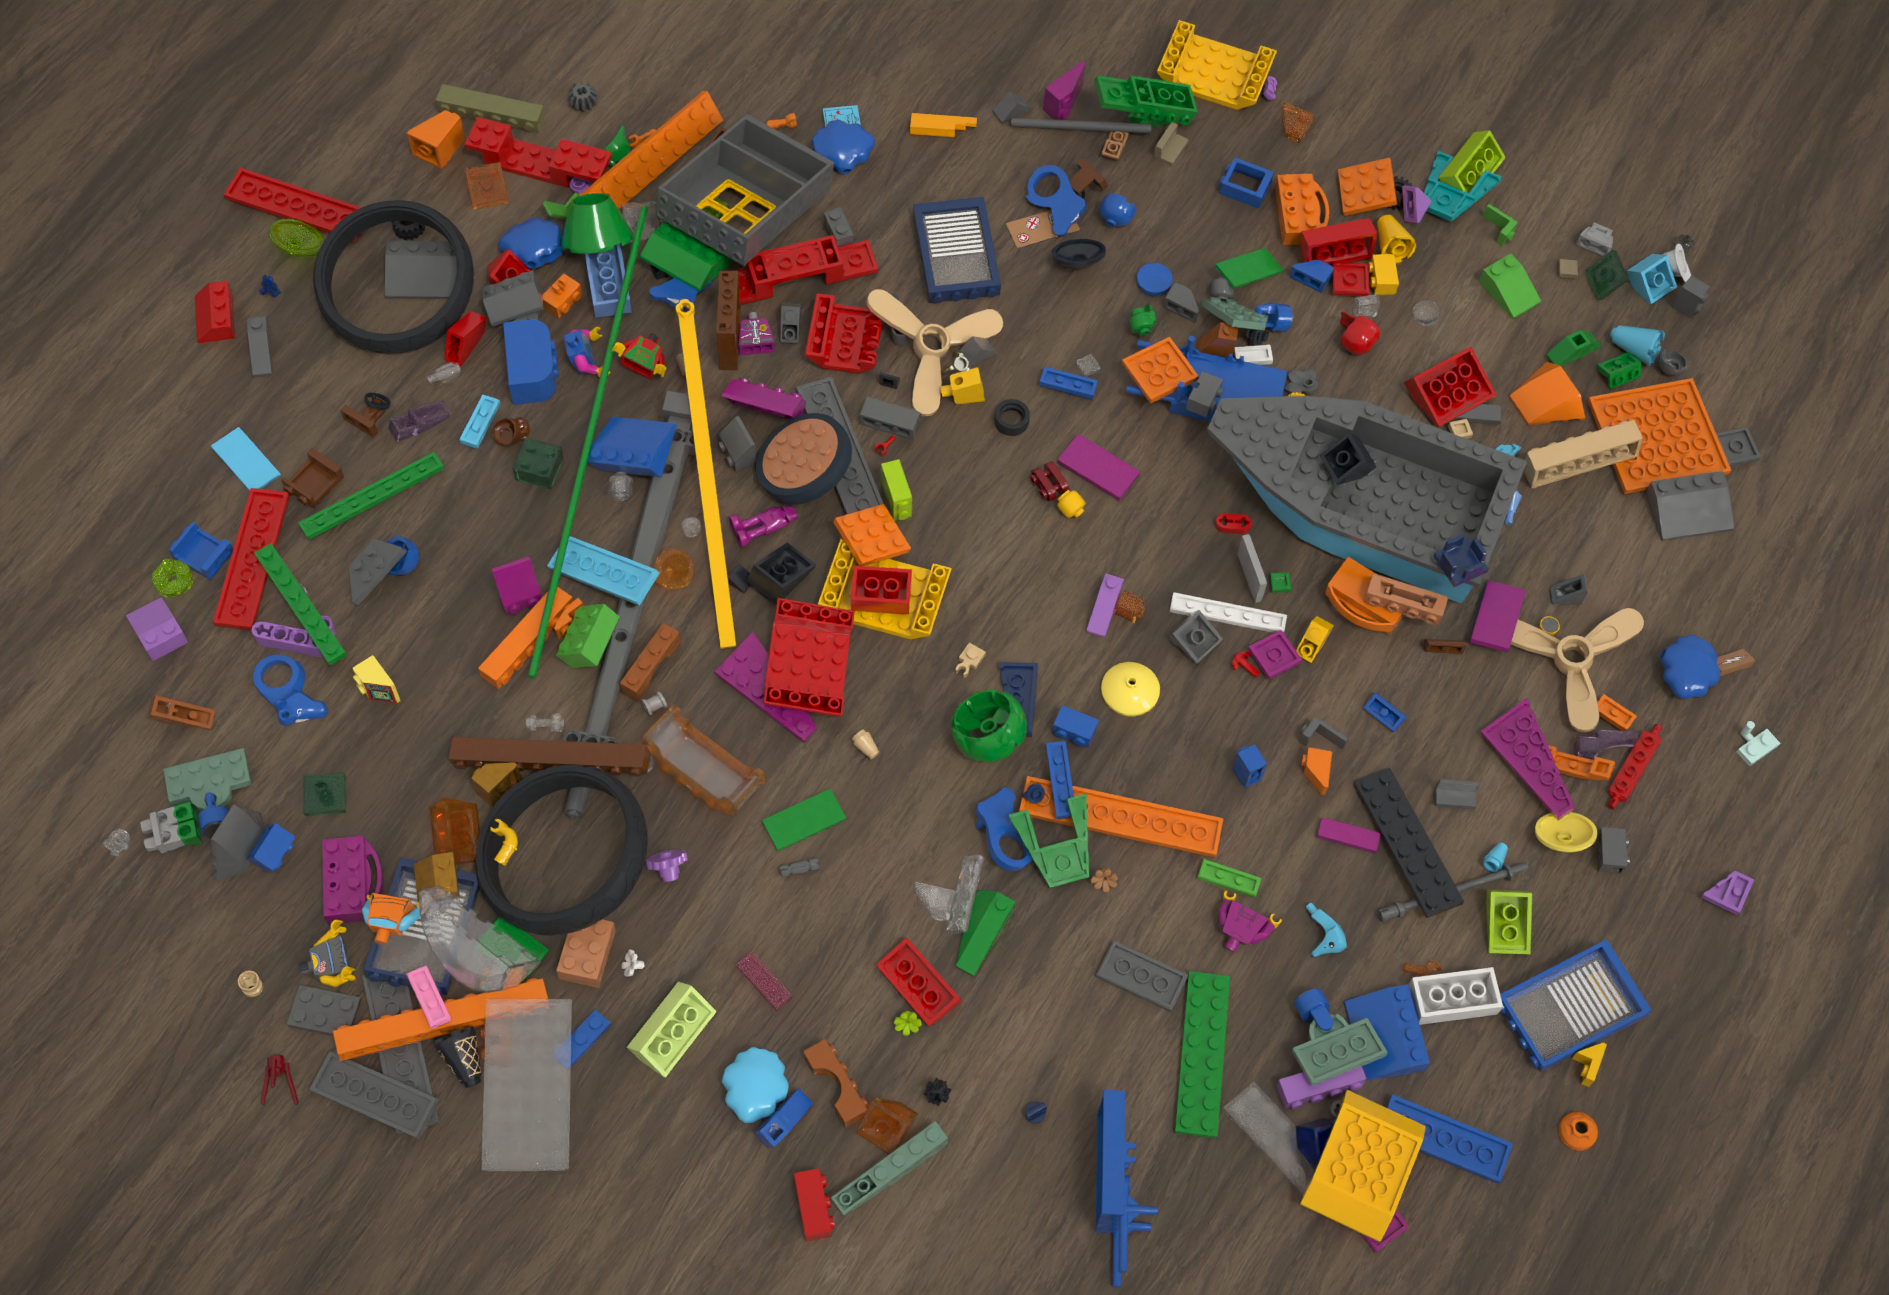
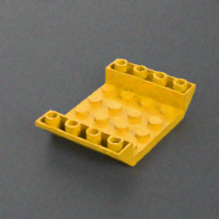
M1179 20L1157 70L1158 75L1164 81L1190 85L1195 97L1236 110L1256 104L1277 50L1260 46L1258 53L1255 54L1194 35L1195 25Z
M840 539L818 605L851 610L854 565L859 566L844 539ZM891 559L866 565L871 567L912 569L909 614L855 611L853 624L910 640L930 636L951 568L933 563L931 570Z
M1346 1090L1339 1107L1340 1111L1300 1205L1381 1242L1394 1216L1423 1142L1426 1126Z

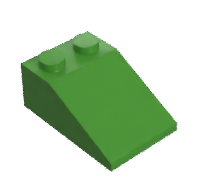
M1511 253L1483 269L1479 283L1512 319L1541 303V299L1526 271Z

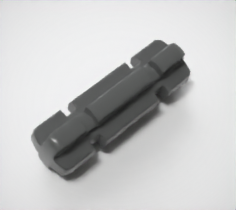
M814 857L810 858L809 861L805 859L792 862L790 865L783 864L779 866L780 874L782 877L789 876V873L794 875L807 872L808 869H811V871L819 869V861Z

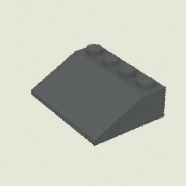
M387 240L385 253V298H449L457 274L456 256L453 246L449 241Z
M1723 471L1651 481L1645 492L1662 541L1734 530L1729 487Z

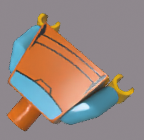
M372 893V895H367V902L362 908L365 923L373 932H377L374 942L386 945L389 935L401 936L403 931H406L420 917H427L429 915V905L422 908V903L418 902L417 908H415L410 899Z

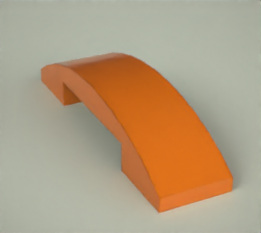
M1548 745L1555 765L1561 774L1587 780L1610 779L1615 761L1599 757L1591 760L1558 752L1557 747Z

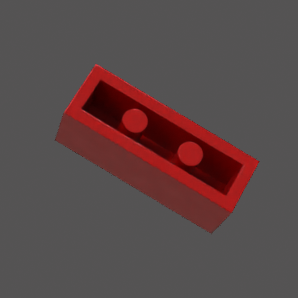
M819 1168L794 1173L806 1242L832 1237L831 1230L835 1229L833 1216L829 1217L827 1211L828 1208H831L829 1195H824L823 1188L827 1187L825 1174L821 1175Z

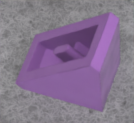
M1402 186L1404 221L1419 223L1431 200L1418 187Z

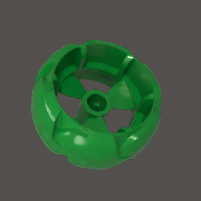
M995 689L981 690L973 693L971 697L957 706L951 718V735L959 751L968 759L974 762H998L1010 756L1023 743L1027 734L1025 712L1018 700L1008 692L1003 691L1001 693ZM978 728L981 729L984 735L981 738L969 737L971 731Z

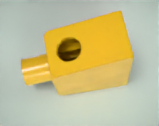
M978 367L952 374L950 376L951 384L941 386L942 397L953 395L956 404L985 401Z

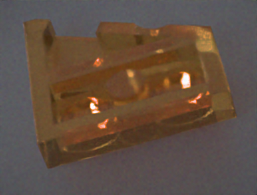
M1284 102V137L1300 143L1313 122L1315 114Z

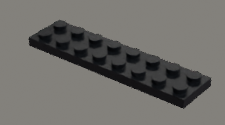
M1388 768L1355 780L1353 784L1379 833H1381L1385 844L1425 917L1429 918L1463 905L1464 900L1391 769Z

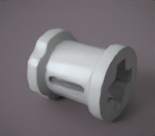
M660 691L647 700H641L649 716L657 709L667 707V703Z

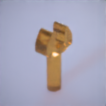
M1430 961L1427 966L1404 963L1403 971L1429 976L1434 975L1431 970L1441 971L1443 966L1436 961Z

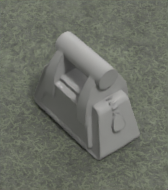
M1594 222L1592 227H1587L1580 234L1576 245L1603 257H1608L1613 244V237L1611 236L1613 230Z

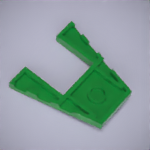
M1087 794L1066 799L1077 838L1043 848L1038 846L1028 809L1008 815L1049 888L1089 877Z

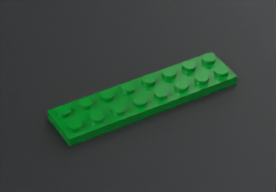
M1189 971L1175 1134L1217 1139L1230 976Z

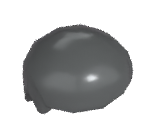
M1665 349L1660 355L1659 367L1667 375H1680L1687 368V359L1677 353L1676 350L1668 353Z

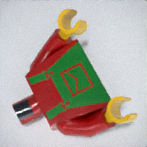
M650 333L647 339L643 336H638L636 339H630L624 343H615L611 351L619 353L618 356L621 357L619 364L650 380L653 374L655 375L656 373L664 377L666 372L665 359L661 353L662 347L657 344L659 340L657 335Z

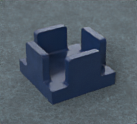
M1461 534L1446 541L1444 548L1434 553L1433 557L1453 587L1488 572L1489 568L1484 562L1487 553L1477 538L1471 543L1469 538L1464 539L1465 537Z

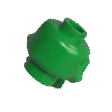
M1151 305L1136 308L1130 313L1132 317L1129 319V324L1134 334L1146 336L1153 329L1154 325L1157 324L1155 310L1152 309Z

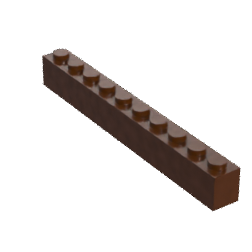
M452 737L448 759L458 769H466V767L478 769L482 768L485 764L515 762L518 765L519 772L524 771V769L538 772L555 766L584 765L603 770L615 776L629 774L638 777L641 774H648L651 751L644 744Z

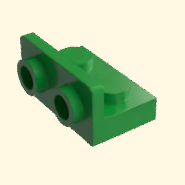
M1627 352L1597 364V371L1608 378V387L1613 389L1641 377V361Z

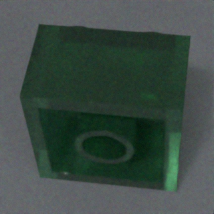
M525 437L512 468L515 480L551 489L564 459L562 447Z

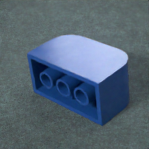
M533 319L503 322L508 381L513 405L548 400L556 391V377H559L555 341L551 340L548 327L543 322Z

